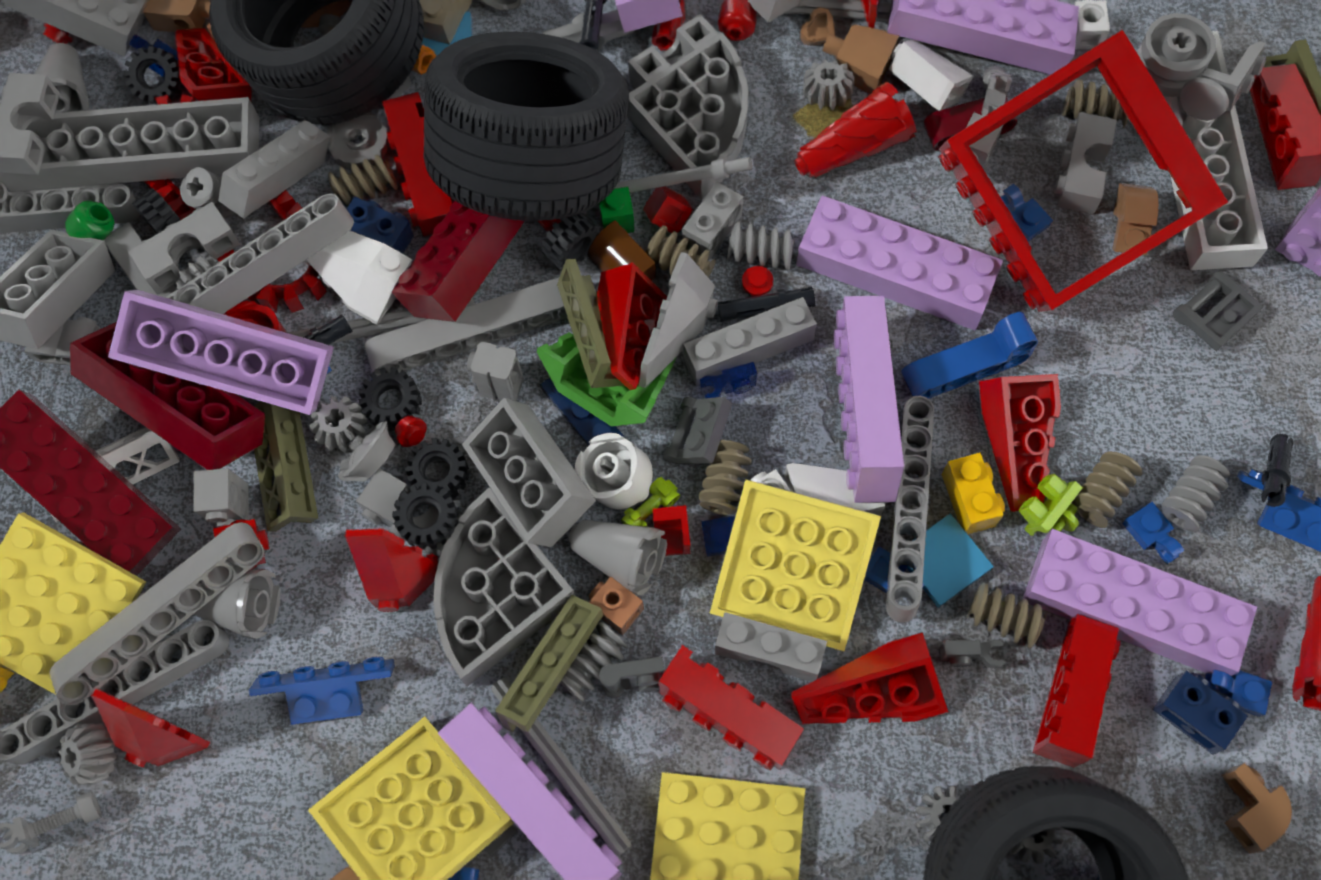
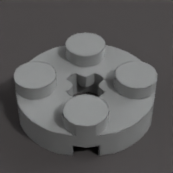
M371 112L346 122L337 123L336 125L331 124L327 131V134L330 136L328 149L340 167L351 169V164L355 163L360 169H363V159H367L372 165H375L374 156L378 154L383 159L388 150L387 129L383 122L378 120L376 115ZM361 135L364 140L360 144H354L351 142L356 140L357 136Z

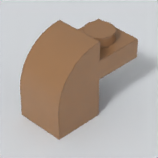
M1119 183L1113 213L1118 218L1113 251L1123 253L1151 236L1152 227L1156 226L1158 218L1159 199L1156 189L1151 186Z
M1243 763L1230 768L1221 775L1246 805L1228 819L1225 824L1246 851L1251 854L1264 851L1286 832L1291 821L1292 808L1288 794L1282 785L1266 789L1264 786L1265 781L1259 772Z

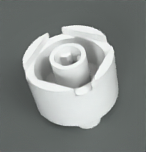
M605 433L589 441L590 445L585 451H580L575 462V471L596 501L611 509H626L647 499L653 478L652 464L647 454L628 439L616 433Z

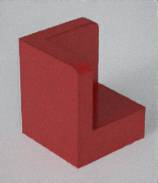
M666 186L655 188L643 207L651 223L659 227L667 226V231L670 233L674 231L679 233L693 211L684 196Z
M686 505L652 508L654 528L665 532L661 536V538L667 540L665 556L690 554Z

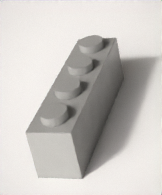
M302 121L222 173L218 201L244 219L323 165L330 136L309 121Z
M801 297L684 343L683 359L697 387L813 341L817 324L804 298Z

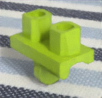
M1056 474L1045 476L1038 484V489L1048 498L1043 504L1036 496L1031 497L1018 510L1028 522L1024 530L1030 536H1034L1037 531L1048 533L1051 529L1060 532L1063 529L1073 532L1078 527L1079 522L1074 516L1077 507L1071 502L1083 487L1077 481L1066 483Z

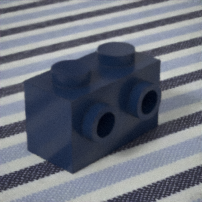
M354 197L347 208L354 219L353 227L350 229L354 233L384 243L402 254L414 238L409 220L398 212H393V214L387 212L372 200L364 201Z
M1187 670L1172 680L1152 709L1212 755L1226 750L1248 718V715L1240 710V705L1235 700L1226 695H1219L1209 687V682L1205 678L1193 672L1189 673Z

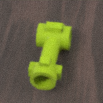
M657 478L649 488L651 496L636 510L629 507L624 512L625 516L621 519L622 523L647 527V523L644 520L653 513L652 508H658L660 505L672 507L679 500L681 495L677 492L678 488L669 479Z

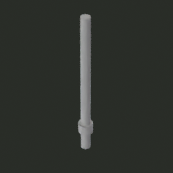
M750 157L726 161L725 158L714 160L710 165L618 182L615 188L629 186V192L632 193L711 177L715 180L728 178L729 174L752 170V160Z

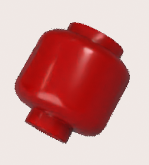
M724 0L720 6L718 29L720 33L723 32L727 39L733 41L746 40L755 31L758 12L751 6L748 0Z

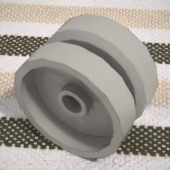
M1172 13L1161 16L1151 23L1137 54L1163 96L1178 97L1187 82L1202 77L1216 52V39L1211 29L1200 19L1188 14Z

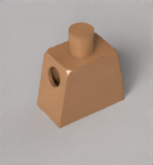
M148 0L143 13L155 31L175 32V30L202 28L206 18L209 19L210 0Z
M853 25L845 40L829 34L825 41L823 52L836 56L839 65L847 64L849 71L853 72L854 86L871 94L881 85L892 62L891 55L898 45L900 35L889 34L887 31Z

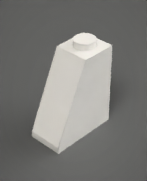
M913 39L905 41L903 44L899 43L891 55L893 62L889 70L939 111L958 103L973 78V75Z
M796 463L786 465L784 476L791 492L880 516L887 503H854L853 490L847 489L846 470Z

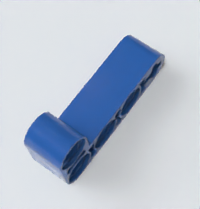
M1016 312L1000 320L992 333L916 360L905 366L901 370V374L912 396H923L929 399L1020 365L1032 355L1038 344V339L1023 312Z

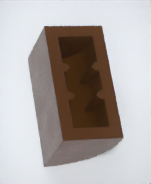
M616 220L606 226L592 242L588 251V257L602 272L633 262L651 281L656 278V263Z

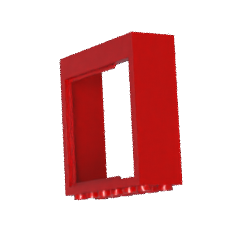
M1123 29L952 136L939 148L941 155L938 158L942 166L948 173L950 171L954 173L958 180L955 183L958 192L964 200L970 199L975 208L972 213L977 223L981 227L986 225L992 235L989 238L990 244L998 255L1003 253L1009 263L1006 265L1009 275L1015 282H1021L1026 290L1023 293L1025 301L1031 309L1037 308L1038 312L1055 309L1228 203ZM1097 66L1159 169L1170 173L1179 188L1176 193L1186 209L1191 208L1192 211L1055 294L1031 255L1032 247L969 146Z

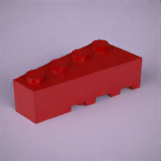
M1295 64L1263 67L1259 76L1255 75L1250 93L1277 190L1315 186L1321 178V116Z
M414 92L382 101L391 130L386 132L392 150L396 149L398 156L394 157L398 174H404L406 182L401 183L406 201L412 200L413 208L408 209L414 227L420 226L423 237L432 235L434 228L443 221L450 211L452 200L433 182L426 170L424 163V107L419 92Z
M1080 614L1075 615L1068 622L1032 753L1073 768L1093 759L1105 695L1112 678L1110 673L1112 660L1116 659L1121 642L1117 640L1119 628Z
M682 645L659 680L660 694L664 696L662 701L677 712H680L683 708L694 715L692 721L701 728L710 732L713 727L724 734L722 740L734 749L740 751L744 747L755 754L753 760L765 769L771 771L774 766L780 770L802 735L804 728L766 702L761 701L759 705L753 702L755 696L739 683L730 682L728 685L723 682L724 677L719 673L720 670L708 662L706 664H697L689 658L693 652Z

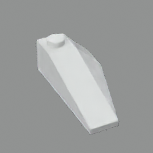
M348 231L345 235L306 259L305 263L311 265L319 273L322 281L329 288H333L349 310L378 325L395 301L396 297L392 290L397 285L400 275L412 264V259L384 243Z

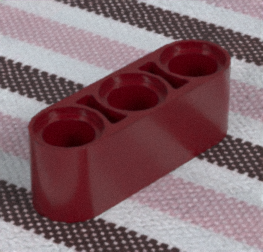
M985 98L949 107L941 111L938 110L924 119L923 125L935 151H939V148L946 140L964 130L974 112L981 115ZM1016 117L1003 125L1000 135L1011 131L1017 125Z

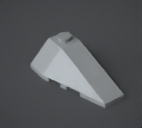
M680 253L669 281V286L671 287L667 300L663 299L657 328H653L641 363L640 387L646 388L683 351V344L692 341L704 329L708 317L714 318L718 300L713 299L715 285L687 253Z

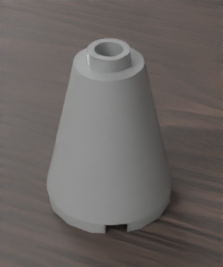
M56 43L51 45L34 74L47 75L60 92L55 113L89 110V99L79 53L68 44Z
M582 520L579 524H575L569 533V542L573 552L607 576L614 578L636 595H643L651 588L652 584L647 583L652 574L658 576L667 549V540L661 538L665 532L651 527Z
M267 569L249 570L193 615L209 620L216 625L247 638L258 639L264 637L268 632H263L267 624H274L280 607V587L274 585L271 578L276 576Z

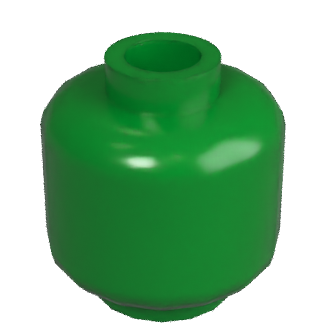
M89 200L79 203L69 214L65 222L66 232L69 236L98 240L106 239L112 233L115 225L114 217L105 205Z

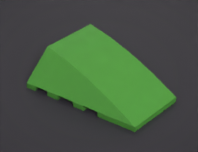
M568 332L560 336L558 342L550 346L546 343L537 348V354L557 391L610 426L645 423L676 360L675 358L646 388L640 387L639 383L634 390H629L624 384L615 387L591 388L573 334Z

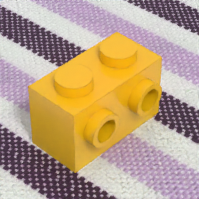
M981 453L948 461L941 475L960 526L967 534L996 527L1004 515L1005 505L1000 493H995L993 488V473L989 463L983 461Z

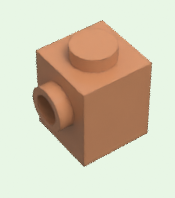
M611 576L605 583L600 581L589 595L591 599L589 603L602 609L603 616L601 619L622 636L644 610L643 601Z

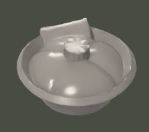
M380 422L364 438L358 435L352 441L349 447L353 452L348 459L340 463L339 479L347 482H365L382 466L395 447V442L388 432L387 422Z

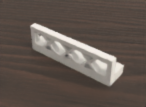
M147 427L96 450L114 468L117 463L123 460L138 464L135 474L125 477L132 485L180 462V458L172 445ZM158 443H161L169 456L158 463L144 459L147 449ZM141 452L140 458L133 456ZM142 465L148 466L147 468L140 471Z

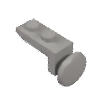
M1259 41L1249 46L1231 75L1207 68L1202 78H1196L1187 82L1180 94V103L1184 111L1191 117L1203 121L1214 120L1220 117L1226 110L1231 111L1240 95L1249 92L1255 75L1259 76L1266 61V57L1262 56L1266 43Z

